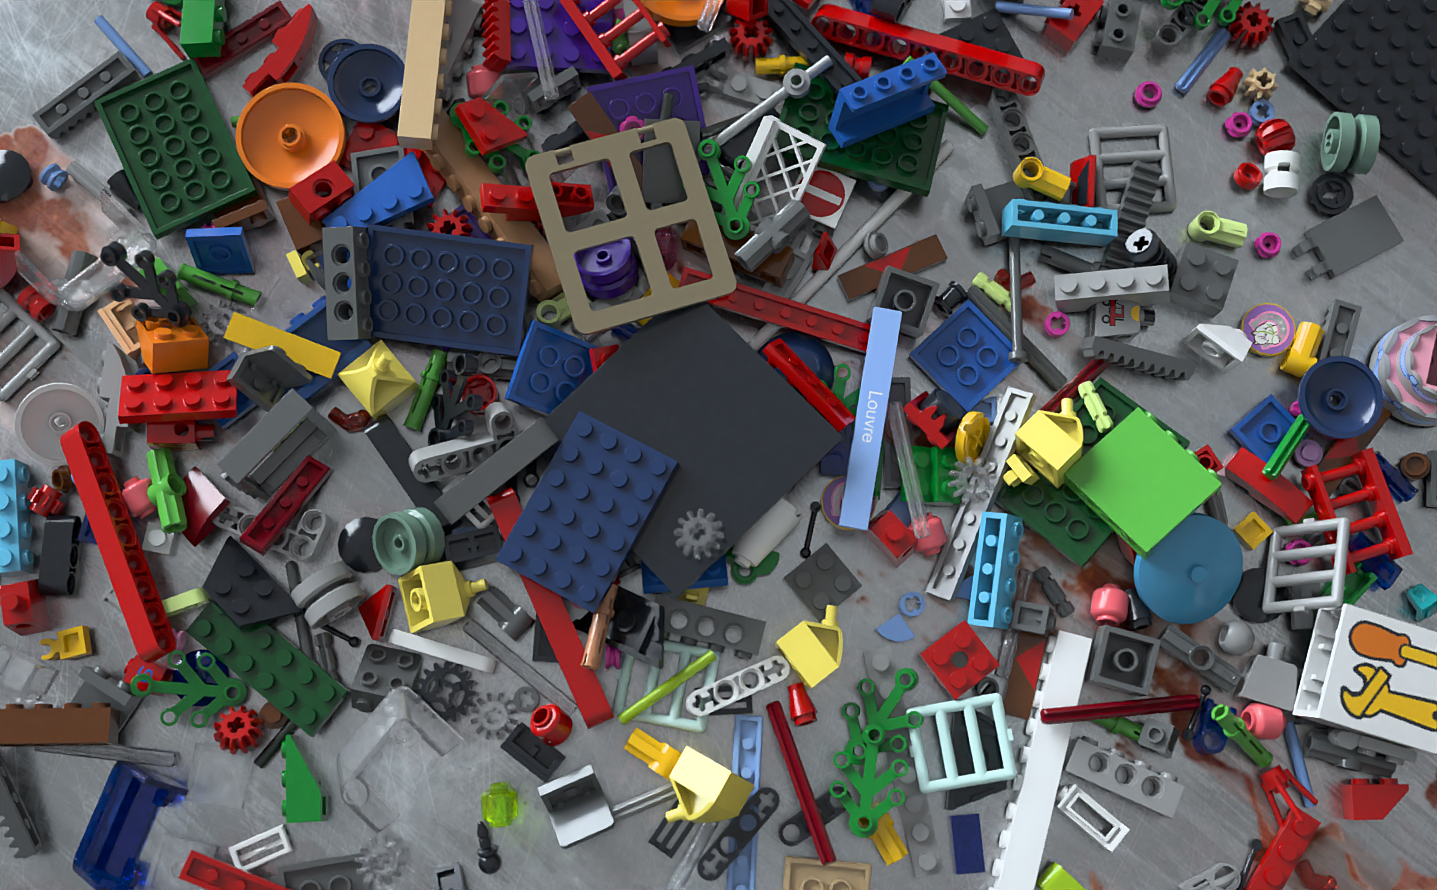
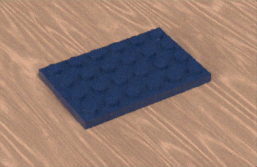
M373 224L368 225L369 245L367 248V261L370 264L368 283L372 295L370 317L373 321L371 337L519 356L524 339L534 245Z
M579 411L495 560L596 615L679 465L678 461Z

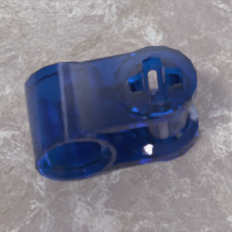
M1207 698L1202 706L1192 742L1194 749L1202 755L1220 753L1224 750L1228 739L1221 725L1211 716L1213 709L1218 704L1214 703V700ZM1230 707L1229 710L1236 716L1237 709ZM1207 734L1214 739L1212 749L1205 745L1204 739Z

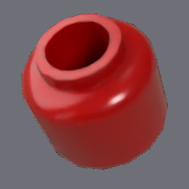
M552 703L538 707L533 712L530 722V729L534 736L545 745L551 747L558 746L566 741L573 727L570 716L559 706Z

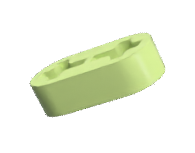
M202 588L193 589L162 600L168 618L210 602V599L203 593Z

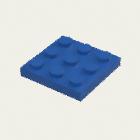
M969 299L909 354V357L942 390L949 393L961 405L965 414L973 409L1020 364L1008 361V353L1012 352V342Z
M536 320L530 321L504 399L548 416L593 374L589 349L598 348V346Z

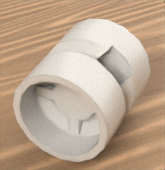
M1283 150L1270 152L1265 155L1264 172L1268 175L1264 177V195L1272 198H1289L1300 193V176L1297 175L1301 171V155L1299 153Z

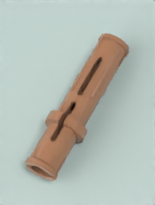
M612 584L596 615L593 614L581 666L584 668L599 670L610 619L614 617L615 613L613 606L618 586Z

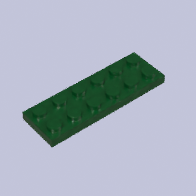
M212 601L206 605L186 630L189 635L310 737H315L350 693L346 687L270 624H257L252 628L239 630Z

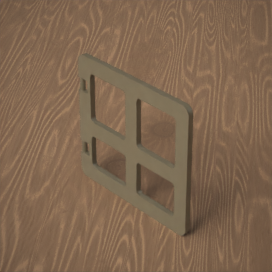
M671 118L638 129L634 128L570 145V147L536 154L527 159L525 164L526 173L574 327L579 334H594L724 297L734 292L736 279L686 125L682 120ZM654 132L655 140L641 143L639 135ZM667 144L672 148L688 199L684 202L648 210L641 194L630 155ZM572 154L573 162L558 165L556 157ZM602 161L610 162L627 216L574 232L566 231L550 182V176ZM693 221L697 225L713 277L680 288H673L670 284L654 233L660 229ZM634 239L652 294L648 297L602 310H591L574 255L577 252L620 240Z

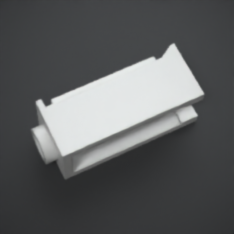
M1064 784L1057 791L1053 807L1105 851L1113 852L1129 832V828L1119 822L1076 784H1069L1068 786ZM1078 797L1114 826L1106 837L1070 808Z

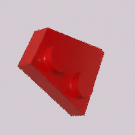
M481 97L458 104L454 110L482 156L524 141L528 136L526 131Z

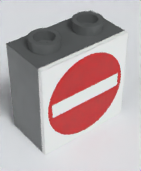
M809 164L805 165L806 170H808ZM816 167L801 199V203L810 213V218L803 225L812 228V231L822 236L823 232H828L829 236L833 237L854 191L856 180L838 172ZM802 171L800 172V175L795 183V186L802 183V180L804 178ZM799 188L794 189L795 196ZM789 197V199H788L786 205H787L790 201H792V200H791V197Z

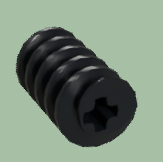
M1143 228L1129 236L1125 246L1134 264L1138 267L1167 265L1168 277L1171 279L1177 269V260L1156 232Z

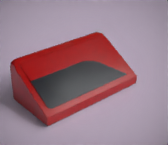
M1089 155L1070 164V181L1076 183V189L1073 190L1072 204L1094 207L1096 155Z

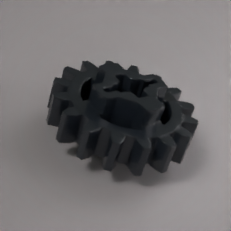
M445 661L444 668H441L438 663H434V671L431 672L426 668L423 670L427 676L425 679L417 678V682L422 686L420 689L414 690V693L421 695V698L415 701L416 705L425 706L421 711L422 715H426L429 712L432 713L430 716L431 721L435 722L440 716L442 724L447 723L448 717H451L453 722H458L457 714L460 713L463 716H467L466 706L474 707L475 705L470 701V697L478 694V692L471 690V686L475 685L476 681L467 680L471 672L466 670L461 673V665L458 663L453 669L449 661ZM446 673L456 675L461 681L450 682ZM434 679L435 685L432 691L428 692V687ZM444 685L447 688H452V692L448 694V701L445 697H440ZM464 692L463 700L458 706L456 701L459 695ZM436 702L443 704L446 712L438 711L431 704Z

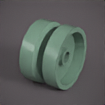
M1334 112L1326 123L1322 138L1321 163L1323 169L1332 172H1342L1347 169L1348 173L1366 175L1374 165L1380 142L1378 118L1358 114L1354 118L1352 113Z
M414 507L402 512L397 511L380 517L374 526L372 540L376 558L381 566L391 574H407L419 566L438 563L443 556L445 548L444 531L434 513L426 508Z

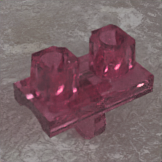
M671 227L655 232L666 270L671 269L675 262H677V233H671Z

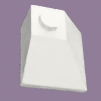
M1210 324L1197 325L1182 339L1184 344L1225 374L1244 360L1252 344L1247 339V335L1240 329Z

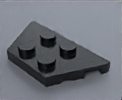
M229 536L202 586L203 593L239 630L252 628L257 624L276 622L277 618L293 615V617L300 616L302 608H299L276 581L232 536Z
M618 586L613 606L615 613L614 617L610 619L605 643L662 670L664 666V606ZM589 611L580 620L575 619L573 621L574 627L589 634L593 614Z
M975 710L987 771L1004 769L995 722L988 716ZM957 711L953 713L951 740L958 776L975 774L964 711ZM1007 780L947 790L946 810H954L991 794L1006 790Z

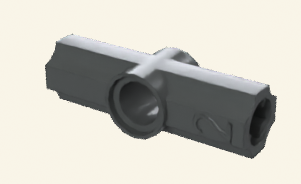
M793 199L773 218L768 217L759 224L754 232V236L735 253V258L745 270L752 273L772 253L777 254L787 246L791 235L808 221L810 213L799 200Z
M79 250L72 251L65 278L60 279L56 287L55 297L57 306L51 322V330L76 336L83 309L88 307L92 300L93 288L91 282L98 261V257Z
M450 347L447 369L454 370V359L458 353H468L476 357L479 362L477 372L472 375H484L490 379L501 378L511 380L518 356ZM489 359L497 361L496 367L492 370L484 369V363Z
M1168 624L1157 638L1161 640V649L1182 662L1188 670L1197 672L1226 693H1229L1241 678L1242 672L1214 654L1210 647L1199 644L1171 624ZM1196 651L1203 655L1204 661L1201 666L1197 665L1193 660V655Z
M1309 732L1304 741L1303 749L1305 756L1334 763V766L1355 772L1364 771L1386 778H1391L1396 771L1397 764L1385 761V754L1376 752L1375 757L1358 753V746L1352 750L1341 748L1331 744L1327 735Z

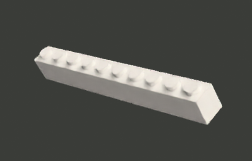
M1060 630L1054 632L1053 636L1049 635L1045 652H1049L1047 662L1042 663L1039 679L1042 680L1040 691L1036 690L1032 705V707H1036L1034 717L1029 718L1025 733L1029 735L1027 746H1022L1019 762L1022 763L1020 774H1017L1013 781L1012 790L1016 791L1014 801L1009 802L1005 817L1009 819L1007 830H1003L1000 835L999 847L1002 848L1000 859H995L992 876L996 877L993 888L989 887L988 890H1034L1073 722L1044 725L1041 722L1040 711L1047 708L1077 706L1092 643L1090 638Z

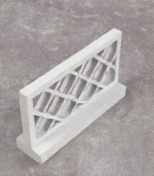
M772 115L764 116L746 155L752 163V168L745 174L733 201L736 210H738L745 196L743 192L744 185L749 181L758 182L765 179L770 195L755 199L753 204L759 219L750 222V230L755 231L758 227L756 223H761L768 217L773 218L781 211L777 195L789 191L791 200L795 199L801 202L826 147V144L780 122V119ZM780 129L789 133L793 145L779 149L776 138ZM796 137L803 141L797 143ZM808 143L816 147L817 150L813 159L804 162L799 146ZM772 147H774L775 151L770 153ZM794 148L799 164L786 168L781 152ZM776 154L781 170L768 174L765 162L768 157ZM744 160L741 169H745L747 167L746 160ZM810 163L808 170H806L805 165ZM800 167L804 178L801 184L792 187L787 171ZM762 171L764 176L759 178L760 173ZM783 173L788 189L775 193L770 177ZM755 186L748 188L749 195L755 194ZM799 188L795 196L794 189ZM771 198L776 213L764 217L759 202ZM723 208L721 214L726 216V213Z

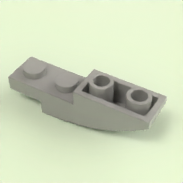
M107 343L106 351H103L101 356L102 378L100 377L97 382L99 397L109 403V406L107 405L104 409L106 425L105 431L100 437L107 456L122 458L125 432H137V423L120 424L118 419L122 376L133 374L123 351L113 343Z

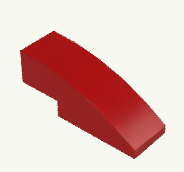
M1241 447L1226 465L1225 476L1247 489L1249 496L1293 524H1298L1312 507L1313 502L1283 475L1280 474L1275 480H1269L1262 474V470L1267 463Z

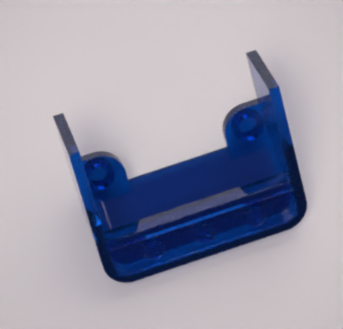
M121 760L117 761L109 774L73 860V871L95 890H134V887L140 883L142 878V870L140 869V864L136 861V857L158 806L166 807L175 800L177 793L187 796L189 790L173 779Z

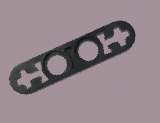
M770 787L760 788L746 803L740 814L730 822L699 859L697 871L701 878L706 881H713L723 874L777 810L780 798L776 790ZM762 793L765 795L772 793L774 795L772 797L774 805L772 807L766 805L761 810L762 813L766 814L761 819L749 807L752 803H754L756 808L761 804L762 800L759 796ZM745 814H751L756 818V826L751 831H745L740 827V819ZM731 836L736 839L738 845L733 853H725L721 849L720 845L723 838ZM716 848L718 853L727 858L728 861L723 864L720 859L715 866L718 870L717 873L713 874L710 872L706 875L703 872L705 869L703 862L705 860L711 862L716 857L715 854L711 853Z

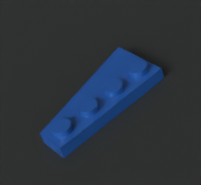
M412 151L324 218L323 221L326 228L366 227L367 233L369 224L383 226L436 200L414 151Z

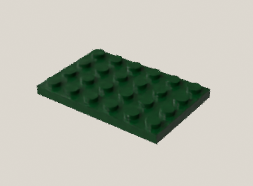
M194 58L185 60L94 101L147 222L157 240L258 194Z
M795 62L793 69L806 71L810 66ZM819 75L810 80L811 87L807 95L802 98L788 96L785 99L779 118L780 122L826 144L817 167L928 197L949 110L948 104L932 100L935 104L933 112L841 148L828 128L838 96ZM795 78L792 84L799 85L802 81L799 78ZM780 129L776 138L779 149L793 145L789 133ZM796 137L797 143L803 141ZM808 143L799 146L804 162L813 159L817 150L816 147ZM772 147L770 153L775 151L774 147ZM794 148L781 152L783 158L798 161Z
M1101 377L1094 383L1095 392L1098 393L1104 404L1107 415L1110 416L1113 422V428L1104 433L1099 432L1096 422L1092 419L1084 403L1085 400L1081 398L1073 407V411L1076 412V417L1080 419L1083 429V456L1135 409L1139 407L1144 413L1147 411ZM1155 417L1158 421L1157 425L1165 432L1167 430L1172 432L1177 437L1178 444L1186 450L1189 447V440ZM1030 465L1039 476V479L1032 485L1021 482L1015 488L1006 483L998 492L995 503L1011 515L1023 518L1022 523L1079 568L1083 569L1115 531L1065 483L1059 488L1055 487Z

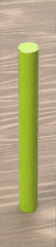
M712 650L706 652L619 714L618 718L622 724L625 725L714 662L717 658Z

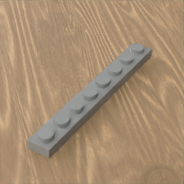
M1008 386L948 534L947 542L944 544L927 586V593L954 603L978 544L982 511L991 512L1003 482L1002 477L1006 474L1009 467L1006 461L1014 454L1016 449L1015 433L1027 422L1036 400V396L1033 393Z
M891 646L863 652L868 678L876 684L874 693L878 711L896 685L895 675L897 669ZM903 696L889 718L906 715ZM904 727L885 731L884 741L890 740L895 735H903L908 741L906 750L899 753L888 751L886 756L889 769L891 764L897 759H902L908 764L907 774L903 777H897L892 782L894 789H900L905 794V801L898 808L914 877L917 879L944 873L926 794L920 791L914 757L911 758L909 746L912 745L909 729ZM896 738L894 740L895 748H903L904 742L902 739ZM902 763L894 765L896 773L902 774L905 767ZM895 792L897 803H899L902 799L901 795Z

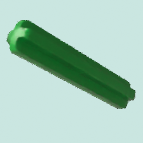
M1302 414L1298 415L1262 470V474L1269 480H1275V478L1279 477L1311 426Z

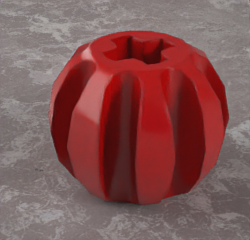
M1274 118L1265 121L1260 125L1255 135L1257 146L1264 156L1274 151H1291L1295 146L1294 131L1291 125L1284 119Z

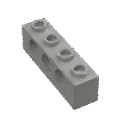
M1082 736V739H1072L1064 759L1063 772L1164 818H1173L1185 786L1177 783L1178 778L1163 771L1161 775L1150 771L1151 765L1136 759L1134 763L1125 760V754L1113 748L1105 751L1097 747L1099 742L1089 737ZM1094 756H1098L1102 760V768L1098 772H1095L1090 765L1091 759ZM1122 767L1129 774V778L1124 784L1120 783L1117 778V773ZM1149 779L1155 785V791L1150 796L1144 791V784Z

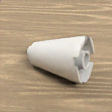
M782 498L734 544L732 554L735 556L734 561L746 569L749 566L756 567L796 527L802 518V514L795 515L797 509Z

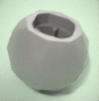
M1237 620L1224 624L1219 636V644L1222 650L1236 656L1249 652L1255 641L1251 627L1245 622Z

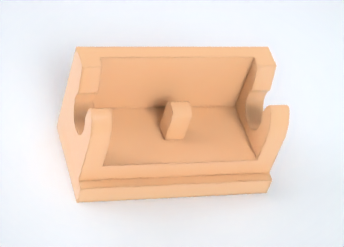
M130 299L123 302L113 301L97 311L126 355L136 361L142 351L136 328V319L131 313L135 305Z

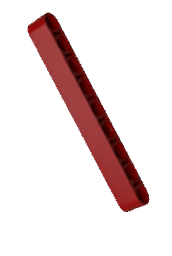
M833 4L822 5L811 21V24L826 39L903 61L909 56L915 60L934 52L948 74L1025 96L1037 94L1045 78V69L1037 62L900 23H893L886 19ZM822 18H826L830 23L824 22ZM847 25L853 26L855 30L849 29ZM872 32L878 33L881 38L874 36ZM897 39L903 40L906 45L900 44ZM923 47L930 48L932 52L925 51ZM948 54H953L958 59H952ZM974 62H980L984 66H977ZM1000 69H1005L1009 71L1010 74L1002 73ZM1026 77H1033L1036 81H1030Z
M82 421L61 436V447L137 654L144 662L153 663L174 651L176 639L100 434L92 423Z
M512 487L486 498L504 541L508 538L523 511ZM519 573L588 730L614 718L594 670L581 666L585 649L561 596Z

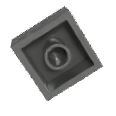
M1186 242L1177 252V269L1175 274L1169 279L1170 303L1214 318L1223 310L1239 260Z
M888 265L883 269L866 321H872L874 307L900 311L902 316L899 332L915 338L923 336L940 283Z
M1108 625L1098 627L1085 682L1138 697L1148 696L1161 640Z

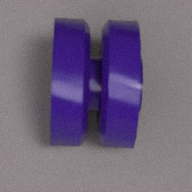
M629 239L577 252L574 255L584 290L592 297L600 299L616 298L632 288L638 278V265Z

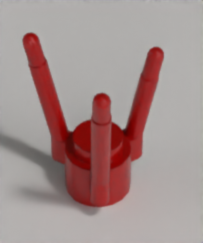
M158 1L153 2L146 11V18L153 23L151 28L159 33L181 60H185V55L163 30V28H170L173 24L181 27V22L177 21L175 17L182 19V13L171 6L166 7Z
M1280 764L1260 776L1263 780V783L1260 785L1266 792L1279 828L1282 827L1284 821L1273 792L1275 795L1280 793L1300 823L1304 822L1299 809L1286 791V788L1290 787L1288 781L1313 804H1318V800L1293 777L1289 769L1283 770Z

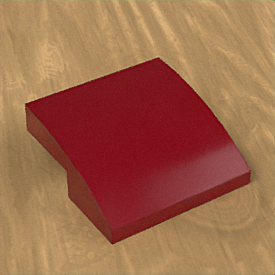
M194 466L183 478L186 485V493L181 497L188 528L181 531V533L196 547L216 528L212 521L231 502L198 467Z

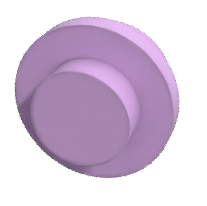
M1309 439L1303 440L1294 452L1296 461L1304 467L1318 464L1323 456L1321 446L1316 441Z

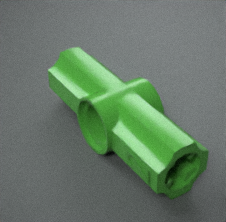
M164 447L152 449L146 453L152 485L147 489L148 498L158 508L163 532L168 534L181 532L188 528L181 497L186 493L185 482L176 474L171 449Z

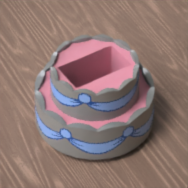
M1426 315L1414 318L1386 333L1375 346L1369 368L1378 378L1382 388L1383 407L1399 420L1417 426L1437 425V315Z

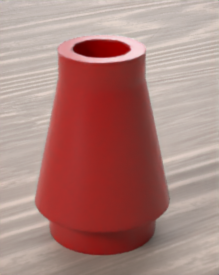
M1230 67L1224 75L1210 85L1208 92L1209 100L1217 106H1225L1231 103L1240 80L1243 78V72L1237 67Z
M803 682L788 686L791 721H794L796 727L816 722L818 711L809 697Z

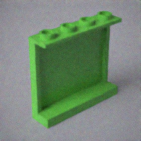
M1138 407L1064 473V483L1146 561L1154 553V548L1212 495L1215 494L1217 496L1220 494L1222 483L1217 473L1212 469L1206 470L1199 463L1200 460L1194 452L1189 449L1185 450L1178 444L1179 441L1169 430L1165 432L1157 425V419L1150 412L1146 411L1144 413Z

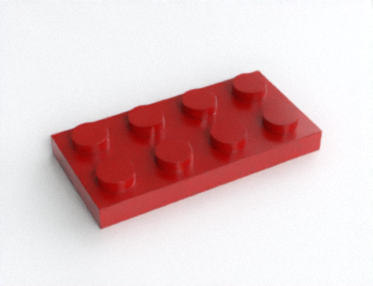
M357 122L346 142L343 157L338 165L352 172L350 153L399 145L397 132L378 123L366 124ZM406 148L407 155L414 151L436 200L426 205V207L434 209L447 185L446 180L439 171L433 168L430 159L423 150Z
M231 370L122 376L118 409L119 423L132 424L236 418L238 389L226 380Z

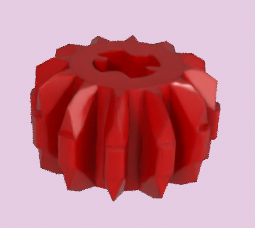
M1250 1L1245 3L1243 7L1239 6L1236 11L1235 20L1227 28V31L1234 34L1232 42L1236 40L1241 41L1240 47H1244L1248 43L1251 49L1255 48L1257 44H1264L1274 29L1271 26L1274 22V17L1267 16L1269 8L1265 10L1260 9V2L1253 7Z
M759 18L752 21L744 19L743 22L737 19L734 21L735 28L729 30V36L731 37L729 44L730 47H735L734 54L736 56L744 53L743 59L746 61L749 55H752L755 60V58H759V53L764 56L768 54L767 47L773 45V39L771 38L773 36V29L767 28L768 21L766 19L758 22Z
M443 209L442 217L433 214L432 217L436 223H427V228L431 232L448 234V230L453 229L452 235L472 237L469 234L473 231L472 224H468L469 219L466 215L459 217V212L456 209L452 211L451 215L448 214L446 209Z
M242 705L236 712L235 708L230 706V714L220 713L221 722L214 723L213 727L217 732L214 733L213 737L216 742L220 743L219 747L222 751L229 749L231 755L235 756L238 750L241 749L243 754L247 755V747L251 745L257 748L258 743L256 739L263 738L264 733L261 730L264 725L263 721L257 718L258 714L253 709L248 711L246 706Z

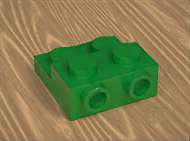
M913 445L901 446V502L937 506L960 504V500L965 492L964 486L960 483V472L964 466L958 462L955 448L944 447L941 449L939 446L932 448Z

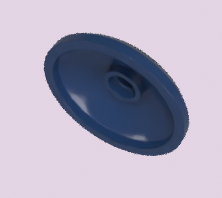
M359 44L350 47L335 59L328 74L330 98L337 109L353 121L366 124L385 121L400 110L405 65L396 53L381 45ZM375 86L376 90L373 93H368L367 88Z
M797 332L783 333L770 339L758 351V354L767 362L768 359L763 353V349L769 343L781 338L820 380L827 383L828 388L831 390L835 376L834 363L826 347L817 339ZM775 368L774 370L785 381H787L786 376L780 371V369ZM794 388L806 400V397L797 388Z
M1332 356L1318 361L1305 372L1298 388V404L1303 417L1314 430L1330 438L1350 439L1367 432L1377 422L1383 407V392L1378 378L1365 364L1346 356ZM1330 397H1334L1336 399V406L1330 403Z

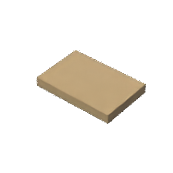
M785 855L782 890H870L872 864L836 860V862L830 865L823 866L819 858Z

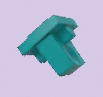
M1422 583L1407 591L1406 597L1417 611L1415 619L1418 622L1437 613V594H1434Z

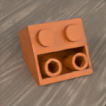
M192 316L190 322L184 327H175L164 318L148 317L142 322L136 320L143 360L152 374L208 368L209 338Z

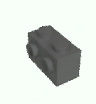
M1109 0L1107 5H1102L1098 21H1102L1101 30H1097L1094 45L1098 46L1096 56L1128 62L1134 52L1143 2Z

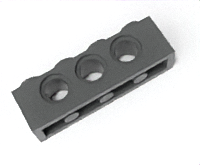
M366 227L322 228L328 340L371 339V332L373 330V321L370 317L372 295L368 283L370 264L367 261L369 238L366 233ZM347 250L350 252L349 261L346 259ZM349 278L352 282L350 290L347 286V281ZM350 306L353 308L352 317L349 315Z
M656 594L654 602L664 606L665 639H669V635L681 637L680 642L694 646H696L697 641L708 644L707 649L719 651L720 653L724 652V648L734 650V656L751 660L752 655L758 656L766 621ZM675 614H683L687 618V624L681 629H676L671 625V618ZM707 620L713 623L715 630L711 635L704 636L698 631V626L702 621ZM735 627L741 631L742 638L740 641L732 643L727 640L725 633L729 628Z

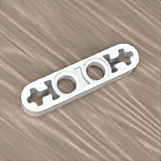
M393 628L388 640L392 644L493 674L497 663L495 659Z
M773 656L693 691L686 699V709L693 716L707 715L784 680L789 674V663L781 656ZM773 661L776 665L781 664L780 676L778 677L776 673L770 674L765 677L768 680L765 683L762 672L772 668ZM747 672L754 673L758 678V684L752 689L746 687L743 682V677ZM723 683L730 685L733 691L731 698L728 700L721 699L717 692L718 687ZM711 689L712 698L717 705L713 706V701H710L703 705V711L700 708H694L692 703L696 701L695 696L698 695L700 699L708 697L710 694L707 690Z

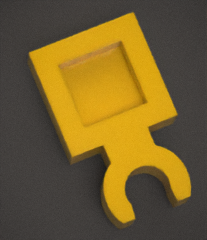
M84 625L58 631V640L45 638L39 642L40 645H50L51 647L49 654L41 656L42 660L53 661L59 657L60 660H70L92 654L89 627Z

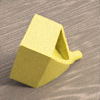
M382 340L378 341L337 374L375 420L385 413L388 415L419 388L418 383Z
M1071 398L1061 400L1062 412L1059 414L1038 410L1015 433L1017 454L1023 457L1025 461L1057 488L1064 483V473L1083 456V429L1080 419L1076 417V412L1073 411V399Z
M452 561L419 566L398 578L410 634L441 628L464 617L470 598L476 596L477 592L489 589L486 579L474 582L472 580L466 581Z
M827 605L825 620H822V624L802 621L774 644L775 648L787 660L791 669L808 690L840 665L843 652L842 630L839 628V622L836 621L838 606Z
M686 746L669 776L680 804L677 809L666 812V819L669 823L681 819L683 821L690 820L694 823H708L737 817L755 785Z

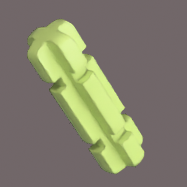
M979 272L973 279L972 285H977L980 290L982 288L984 294L999 305H1005L1004 308L1011 313L1010 292L994 280H988L989 277L983 272Z
M1086 381L1078 386V391L1085 400L1084 403L1092 419L1096 422L1099 432H1107L1113 428V422L1110 416L1107 415V410L1098 393L1095 392L1096 389L1093 383Z

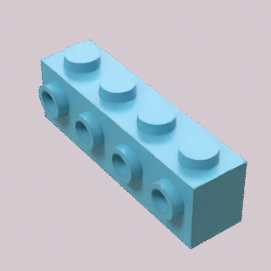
M1012 199L1002 210V236L1105 247L1118 236V210Z
M16 459L0 460V576L2 577L33 574L34 556L31 544L32 526L29 509L31 500L26 498L29 494V470L27 464Z
M982 511L968 624L1009 630V623L1013 617V610L1011 608L1012 598L1016 591V567L1020 562L1019 543L1024 531L1023 518L1010 514Z

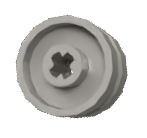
M344 561L333 563L317 571L291 592L290 596L299 608H308L304 617L312 629L321 628L342 617L356 607L366 596L359 583H348L352 572Z

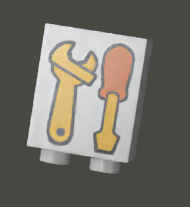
M1349 604L1318 609L1292 715L1417 751L1416 753L1437 756V632Z

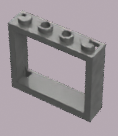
M291 389L217 463L223 470L220 476L232 487L235 486L239 491L242 490L253 499L260 497L267 501L286 482L307 455L311 456L337 429L294 389ZM306 417L304 422L251 475H249Z

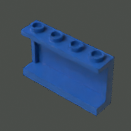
M933 52L843 87L839 90L828 128L840 147L844 148L929 114L935 108V104L927 94L930 84L946 77L947 71Z
M325 295L312 304L314 309L305 315L301 312L291 319V326L284 331L342 353L332 379L307 370L313 377L311 383L286 389L282 398L291 389H294L306 401L310 400L339 378L337 375L339 372L372 347L367 339L328 340Z

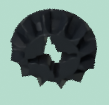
M1326 173L1319 176L1313 182L1309 191L1312 198L1311 204H1315L1318 212L1327 213L1328 216L1346 211L1352 204L1354 197L1353 188L1349 181L1335 173ZM1328 190L1330 192L1339 191L1337 196L1333 198L1334 201L1331 198H1323Z

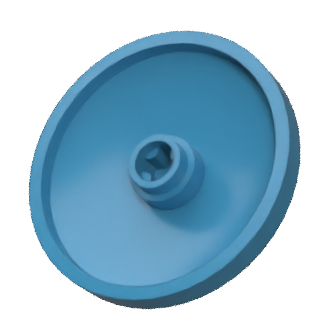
M1194 512L1154 548V553L1146 561L1137 553L1134 563V582L1137 593L1150 611L1169 622L1192 624L1206 620L1227 605L1239 586L1243 571L1241 546L1235 534L1224 523L1209 515Z

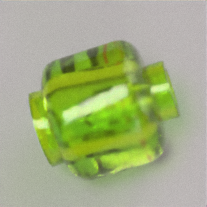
M496 782L490 784V788L482 792L480 796L482 819L489 822L491 827L511 825L512 820H515L519 814L517 791L507 787L505 782Z

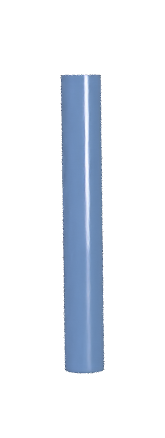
M997 1L995 6L998 12L1068 20H1072L1074 16V9L1003 1Z
M102 15L96 17L94 23L143 78L152 76V70Z
M1294 721L1286 722L1284 731L1297 779L1314 796ZM1302 794L1305 808L1317 806Z

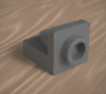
M1016 600L1011 628L1049 637V632H1054L1057 616L1053 614V609L1050 606Z
M1146 718L1138 743L1141 746L1155 750L1161 756L1171 759L1180 732L1175 726L1152 718Z

